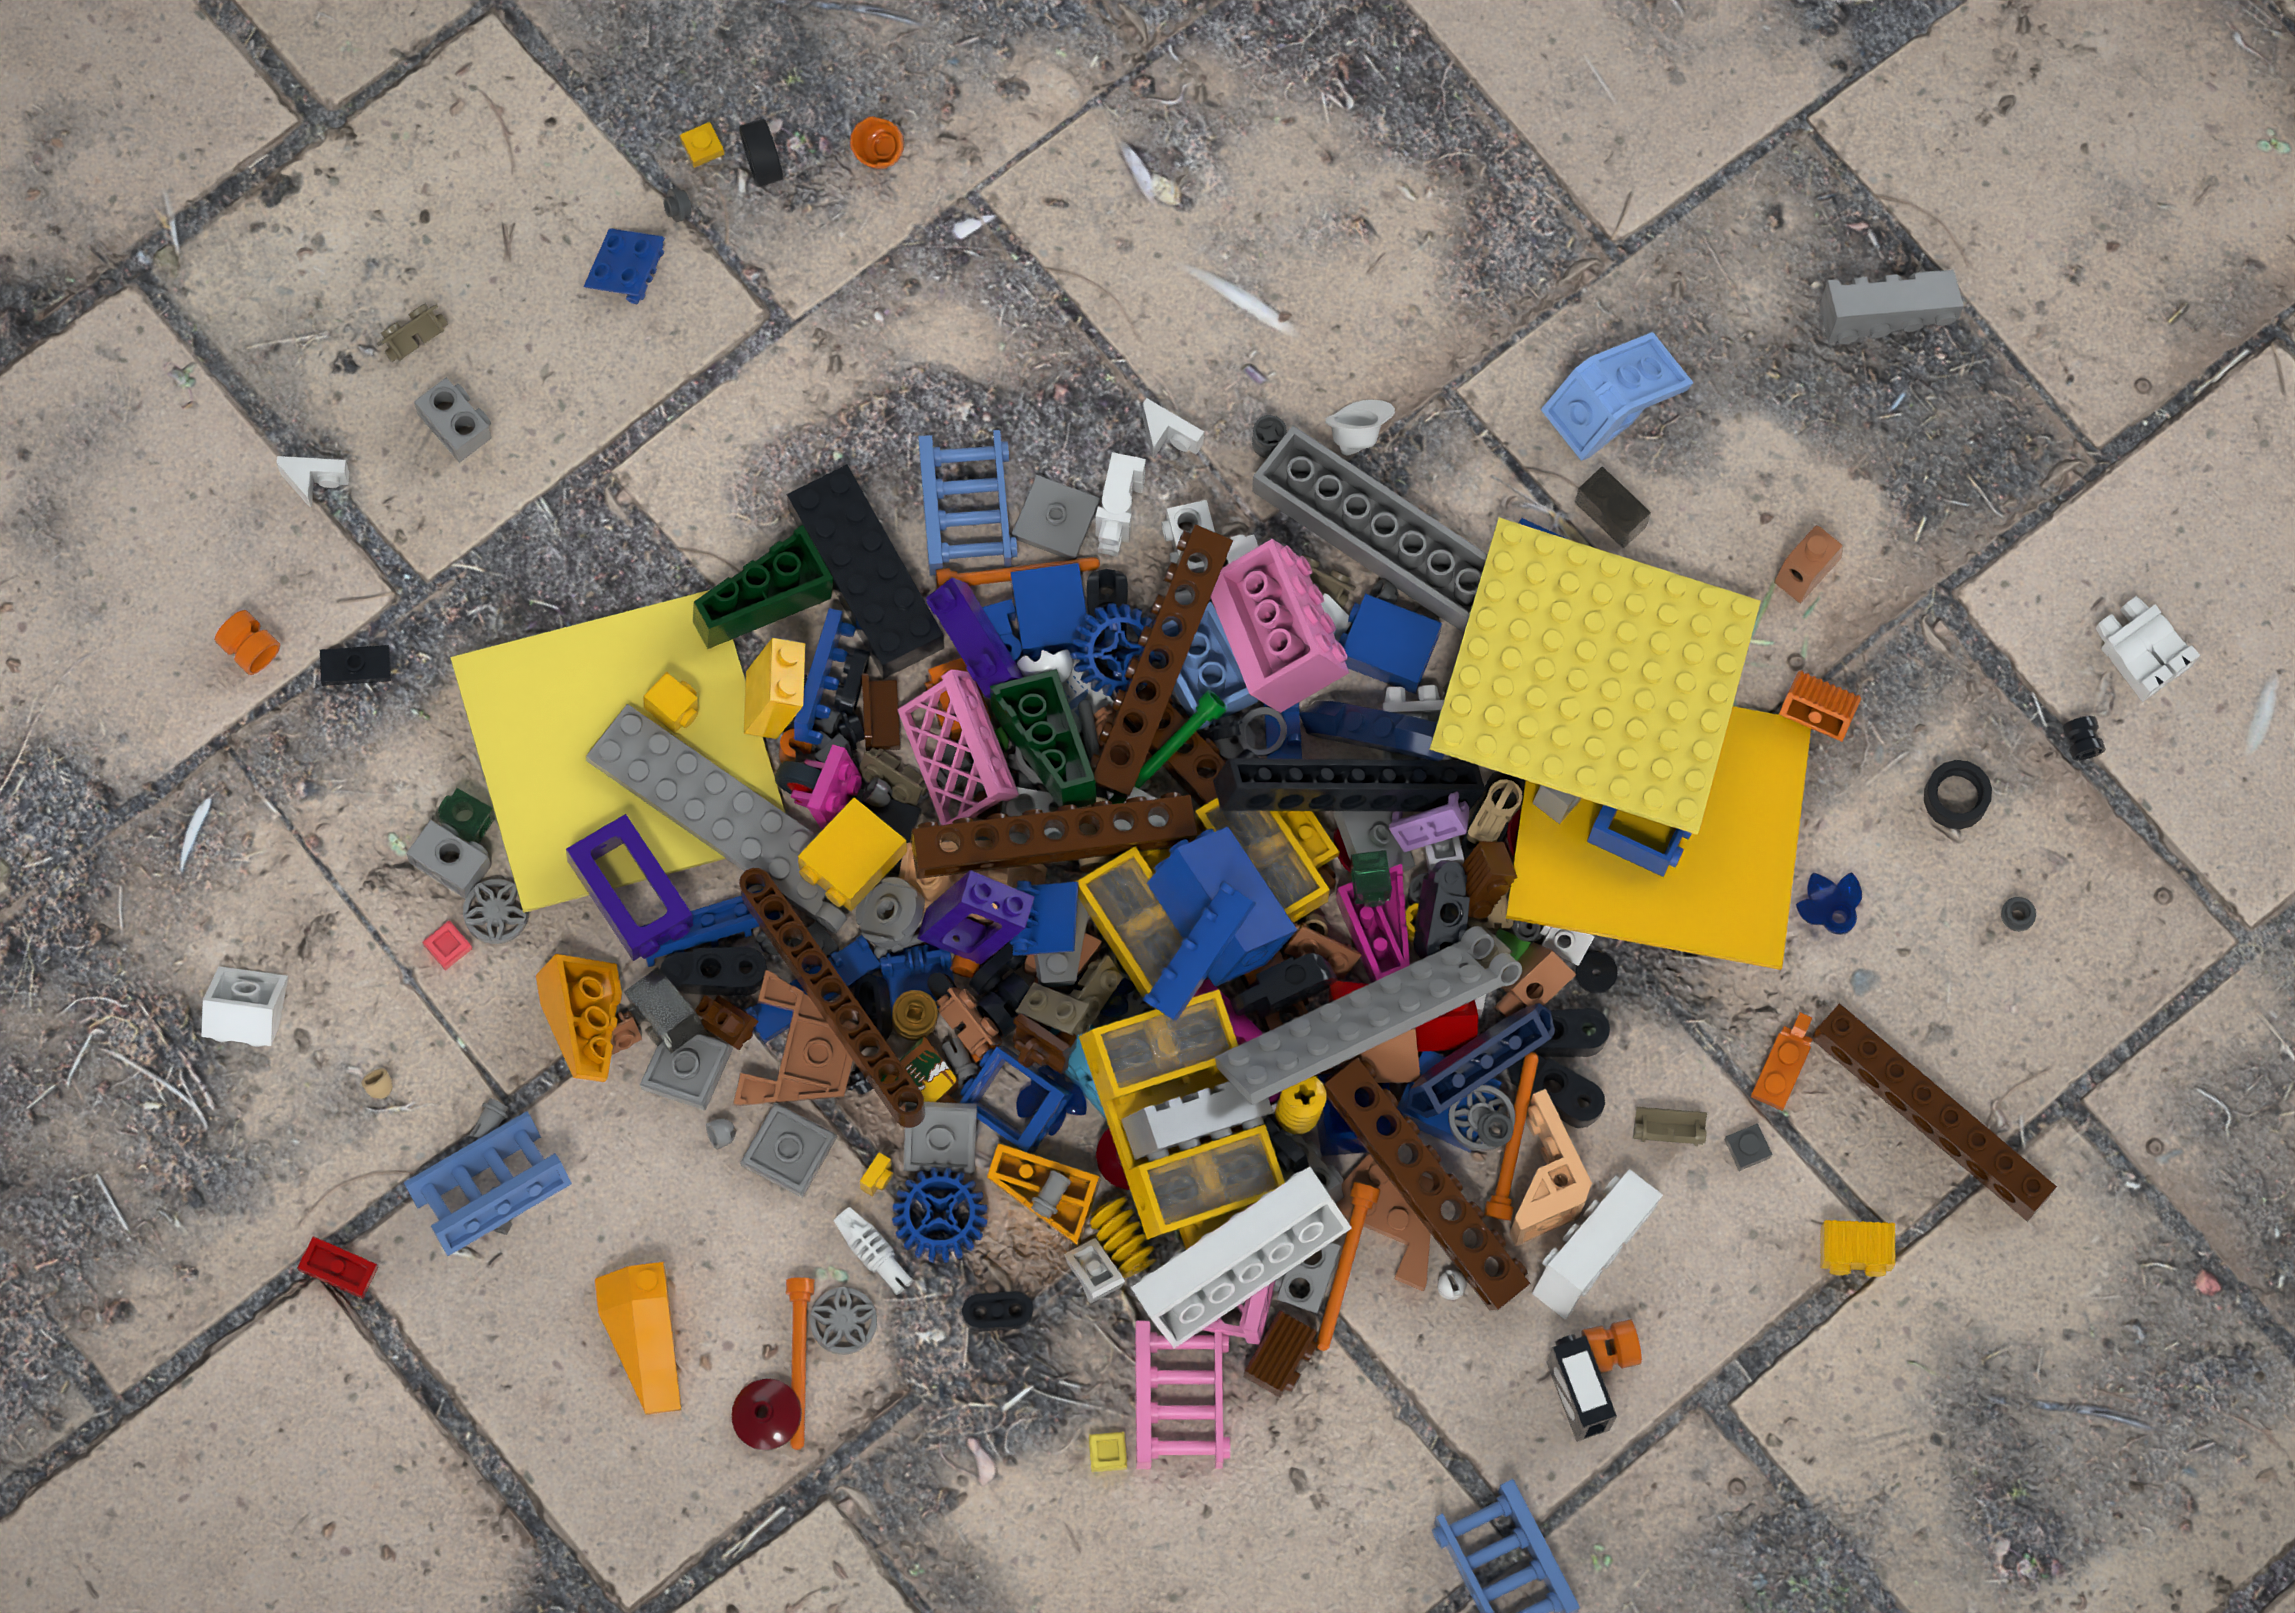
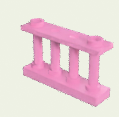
M1136 1321V1469H1151V1459H1158V1455H1215V1469H1222L1223 1459H1230V1437H1223L1222 1353H1229V1335L1222 1334V1331L1215 1330L1214 1335H1194L1175 1348L1214 1349V1370H1158L1157 1367H1151L1150 1353H1157L1158 1349L1174 1348L1164 1335L1150 1332V1321ZM1214 1384V1405H1158V1402H1151V1388H1158V1385ZM1158 1420H1215V1441H1158V1437H1151V1423H1158Z

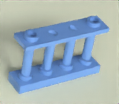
M993 430L994 446L940 450V447H933L932 435L918 436L930 576L936 575V569H943V563H949V559L1003 555L1004 568L1011 567V558L1018 557L1016 537H1009L1003 469V462H1009L1008 441L1001 442L1000 430ZM995 459L997 478L943 482L942 478L936 479L935 467H941V463ZM998 491L999 509L946 514L945 510L938 511L937 499H944V495ZM1001 523L1002 541L948 545V542L941 543L940 531H947L946 527Z
M528 1111L404 1182L416 1207L419 1209L428 1203L439 1221L431 1225V1228L447 1256L572 1184L557 1155L554 1153L544 1159L534 1144V1141L541 1138ZM521 1149L532 1167L513 1177L503 1159ZM490 1167L501 1185L482 1195L472 1177ZM459 1185L470 1203L451 1213L441 1195Z
M1514 1479L1500 1485L1498 1490L1499 1497L1496 1498L1497 1502L1448 1525L1443 1513L1436 1516L1434 1521L1436 1528L1432 1529L1434 1538L1441 1549L1447 1548L1480 1613H1494L1489 1604L1490 1601L1535 1579L1537 1581L1544 1580L1549 1593L1546 1594L1545 1599L1517 1613H1550L1552 1611L1554 1613H1577L1580 1609ZM1501 1515H1504V1517L1510 1515L1516 1526L1512 1530L1513 1534L1467 1557L1464 1556L1456 1537ZM1518 1547L1521 1549L1527 1548L1533 1559L1529 1562L1530 1566L1481 1589L1472 1571L1473 1569Z

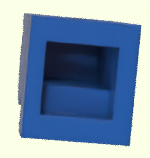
M1012 599L982 607L1018 666L1017 662L1022 658V647L1019 639L1013 636L1009 623L1016 621V611Z

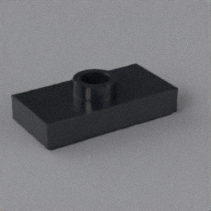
M389 645L321 649L320 676L322 686L390 682L391 663Z

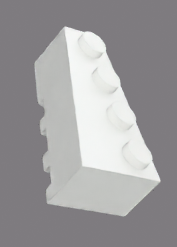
M1630 1169L1621 1179L1615 1176L1603 1191L1607 1195L1600 1203L1595 1199L1583 1214L1586 1221L1581 1227L1575 1223L1562 1239L1566 1242L1564 1247L1560 1251L1554 1247L1542 1263L1546 1269L1532 1294L1565 1320L1574 1310L1573 1308L1580 1296L1584 1297L1602 1273V1268L1607 1269L1623 1248L1622 1244L1626 1245L1655 1210L1663 1196Z

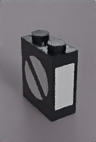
M1575 1334L1555 1341L1556 1346L1552 1347L1546 1363L1576 1442L1610 1431L1617 1415L1587 1337L1576 1338Z

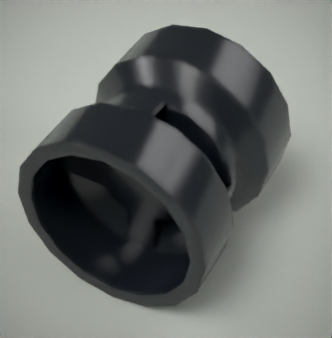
M2095 716L2080 717L2064 724L2065 736L2072 740L2069 750L2073 760H2086L2105 752L2106 748L2103 739L2099 738L2096 733L2099 725Z

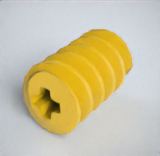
M1312 1076L1281 1092L1275 1108V1118L1278 1125L1284 1131L1301 1135L1311 1131L1316 1126L1326 1103V1090L1323 1083L1317 1077Z
M1126 1197L1107 1202L1090 1215L1093 1217L1090 1221L1091 1228L1100 1229L1097 1233V1239L1101 1242L1107 1241L1103 1249L1107 1254L1114 1253L1110 1259L1115 1266H1120L1118 1271L1123 1278L1131 1277L1156 1262V1259H1148L1154 1247L1142 1248L1141 1246L1146 1239V1235H1135L1134 1233L1141 1223L1139 1221L1128 1223L1127 1221L1134 1213L1133 1209L1121 1210V1207L1127 1201Z

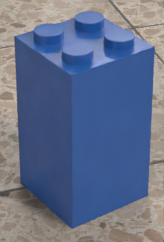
M1228 826L1215 832L1213 829H1208L1192 842H1188L1185 839L1175 844L1169 850L1171 855L1155 866L1154 870L1156 873L1147 882V885L1183 939L1188 937L1201 918L1203 909L1209 906L1218 893L1222 881L1230 884L1256 902V905L1208 974L1215 987L1266 965L1297 931Z

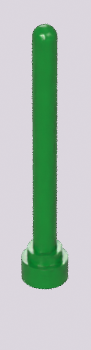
M1207 690L1198 699L1197 711L1142 766L1134 787L1140 789L1206 721L1218 720L1228 710L1220 697L1211 690ZM1114 794L1109 801L1112 804L1125 803L1126 799Z

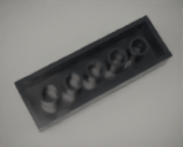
M847 464L786 494L789 512L797 526L800 527L803 524L833 577L832 588L853 626H855L867 651H870V656L883 679L944 649V635Z

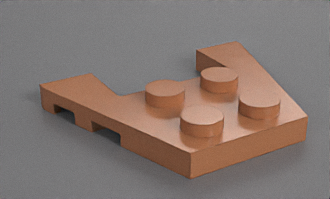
M765 970L757 1003L792 1011L790 1027L777 1081L740 1073L733 1105L744 1106L844 1097L853 1059L810 997L795 986H791L778 978L771 971ZM849 1020L842 1025L847 1029L857 1027L856 1024Z
M1368 1154L1344 1182L1341 1183L1344 1198L1338 1201L1336 1205L1344 1217L1350 1221L1354 1205L1351 1204L1353 1197H1350L1353 1182L1380 1189L1377 1204L1373 1203L1372 1210L1368 1209L1363 1227L1408 1246L1394 1279L1424 1292L1427 1284L1431 1234L1372 1156ZM1421 1175L1419 1180L1421 1188L1426 1192L1431 1191L1434 1181Z

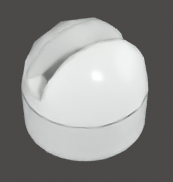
M1447 1270L1439 1277L1438 1291L1446 1299H1458L1465 1292L1466 1279L1457 1270ZM1447 1276L1454 1277L1459 1290L1453 1292Z

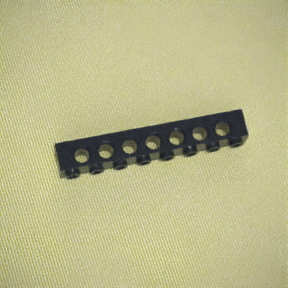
M1229 758L1213 780L1221 811L1424 812L1447 805L1449 795L1457 791L1459 793L1458 804L1466 801L1470 810L1486 790L1479 766L1464 760Z

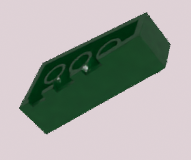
M803 524L795 529L793 535L783 542L778 541L771 546L768 553L756 561H750L743 566L741 572L732 578H726L694 601L693 624L707 649L831 599L833 577Z
M1057 669L990 686L991 710L1058 806L1076 805L1077 808L1095 803V778Z

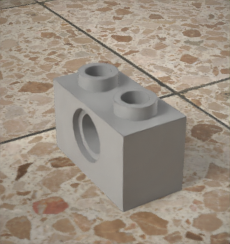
M430 820L407 851L408 860L411 865L466 899L469 892L480 883L491 867L487 856L488 852L474 841H470L468 844L458 838L459 833L450 825L444 822L438 825ZM454 851L460 854L455 862L446 863L442 861L443 856L447 852Z

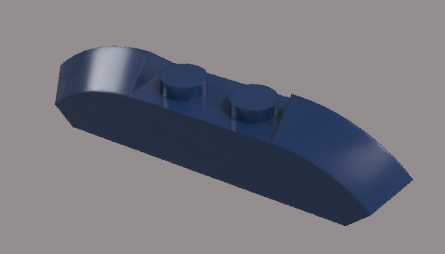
M1324 700L1314 702L1299 713L1306 733L1318 738L1433 761H1442L1445 755L1430 750L1437 723L1433 721Z
M1540 1003L1524 1008L1501 1020L1438 1062L1413 1084L1410 1089L1407 1108L1425 1118L1438 1115L1550 1040L1555 1033L1551 1011Z

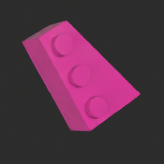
M1402 864L1338 887L1335 900L1357 952L1362 954L1360 959L1370 982L1373 983L1409 966Z

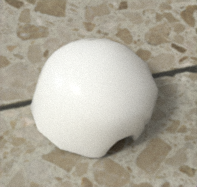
M1067 649L1059 651L1055 655L1042 650L1041 657L1036 662L1032 661L1028 656H1023L1017 662L1023 677L1057 669L1061 683L1070 676L1074 667L1073 659Z

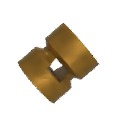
M910 990L900 995L896 999L892 1011V1022L897 1033L911 1041H919L923 1036L927 1038L933 1033L937 1025L938 1009L936 1003L929 994L920 990Z

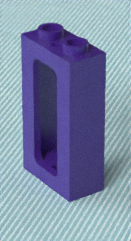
M626 814L566 848L568 863L633 961L640 957L643 959L651 957L659 951L660 945L670 939L677 941L690 932V928L693 926L691 911ZM622 844L625 845L667 909V913L645 927L636 925L594 861Z
M970 870L926 908L917 939L981 965L1026 928L1034 896ZM993 903L997 905V909L992 906ZM970 914H977L994 921V923L986 927L966 917ZM953 936H957L959 941L955 942Z

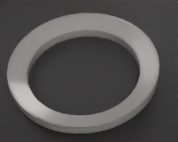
M1259 707L1251 710L1243 717V723L1239 724L1241 735H1238L1240 745L1243 749L1251 750L1256 756H1267L1274 753L1281 747L1286 738L1287 726L1284 718L1279 712L1269 707ZM1260 715H1270L1276 718L1281 730L1277 742L1265 750H1257L1250 747L1246 740L1247 726L1254 718Z

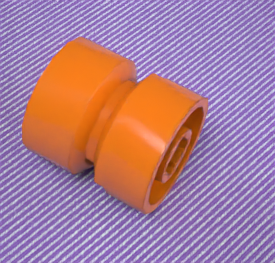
M241 610L224 622L217 631L214 640L228 655L235 654V662L248 675H253L264 669L276 657L281 645L267 630H260V623L247 610Z
M1631 1319L1611 1323L1608 1330L1603 1326L1582 1329L1581 1337H1587L1600 1373L1612 1371L1613 1366L1616 1364L1622 1369L1641 1365L1642 1355L1639 1338ZM1605 1340L1610 1341L1613 1355H1607Z

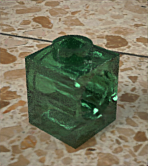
M456 788L452 796L447 795L438 808L440 823L444 822L453 827L459 833L458 836L468 842L474 841L479 844L495 820L492 807ZM462 810L473 812L472 817L467 821L455 819L456 815Z
M1386 850L1351 854L1350 871L1355 904H1364L1365 907H1378L1385 904V901L1390 900L1392 894Z

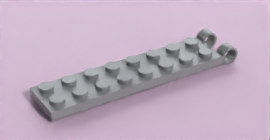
M629 704L624 707L587 754L586 761L743 871L750 868L765 870L789 903L820 923L826 930L837 933L847 920L846 915L840 909L828 902H824L827 898L825 895L826 891L817 883L814 886L809 884L799 873L798 855L815 839L816 834Z
M1474 926L1464 933L1460 942L1216 1056V1067L1253 1105L1495 989L1514 984L1521 976L1522 966L1509 953H1501L1493 958L1489 968L1484 969L1475 959H1482L1490 954L1494 947V939L1482 927Z

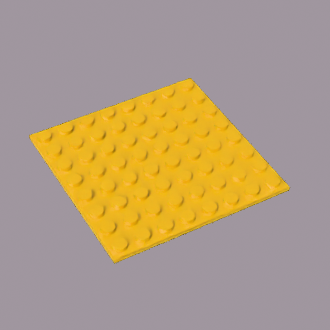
M1732 707L1698 835L1692 833L1689 840L1682 837L1678 846L1684 849L1675 868L1670 865L1668 866L1664 877L1587 842L1593 825L1603 807L1602 804L1582 798L1559 824L1533 804L1541 785L1525 780L1513 862L1518 878L1514 879V883H1511L1505 918L1781 970L1786 943L1811 728L1781 715ZM1621 810L1617 811L1609 827L1610 830L1662 854L1665 853L1676 830L1674 827Z

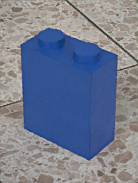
M1079 563L1011 572V589L1016 611L1019 640L1022 647V657L1028 656L1032 661L1036 662L1040 659L1042 650L1053 655L1066 649L1070 653L1078 651L1079 646L1071 644L1072 638L1080 639L1082 635L1076 631L1075 627L1077 625L1088 626L1084 620L1087 612Z
M1365 594L1362 603L1355 602L1348 622L1353 624L1349 634L1343 632L1339 639V643L1347 653L1348 659L1345 660L1347 668L1389 685L1405 688V691L1416 694L1440 636L1442 623Z
M1433 1051L1422 1052L1419 1058L1420 1077L1446 1057ZM1492 1078L1483 1085L1492 1086L1500 1090L1502 1082ZM1408 1082L1397 1106L1401 1115L1404 1118L1406 1116L1411 1118L1420 1131L1471 1153L1472 1150L1459 1143L1450 1130L1448 1121L1450 1107L1440 1114L1425 1118L1407 1108L1410 1089L1415 1083ZM1481 1092L1486 1099V1104H1489L1492 1100L1499 1099L1492 1094ZM1474 1093L1472 1094L1473 1105L1480 1103ZM1467 1096L1459 1102L1455 1111L1464 1108L1470 1110L1467 1106ZM1500 1105L1493 1107L1494 1110L1498 1111ZM1463 1115L1455 1119L1466 1122L1467 1116ZM1457 1126L1459 1132L1467 1139V1130L1470 1126L1466 1128ZM1474 1131L1472 1133V1142L1475 1143L1479 1135L1478 1132Z

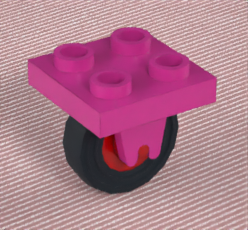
M832 745L825 763L808 759L805 760L804 764L784 761L777 770L775 782L781 789L791 794L790 797L795 799V804L808 808L821 830H823L852 800V797L859 793L862 777L847 750L843 747Z

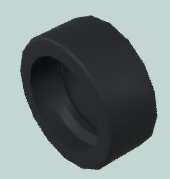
M761 119L739 126L743 148L756 185L761 187L783 180L780 160L766 120Z
M1953 760L1943 763L1933 771L1925 786L1923 801L1927 813L1935 822L1946 828L1960 830L1972 827L1982 819L1992 799V786L1989 777L1979 766L1969 761ZM1951 776L1963 777L1969 780L1978 792V801L1975 807L1966 813H1955L1946 809L1938 798V787L1942 781Z

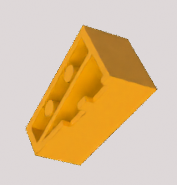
M998 1143L987 1175L989 1181L1079 1247L1101 1182L1100 1177ZM1051 1170L1068 1178L1071 1184L1068 1185L1056 1206L1057 1214H1052L1050 1219L1033 1211L1031 1207L1034 1204L1032 1198L1038 1197L1050 1176Z

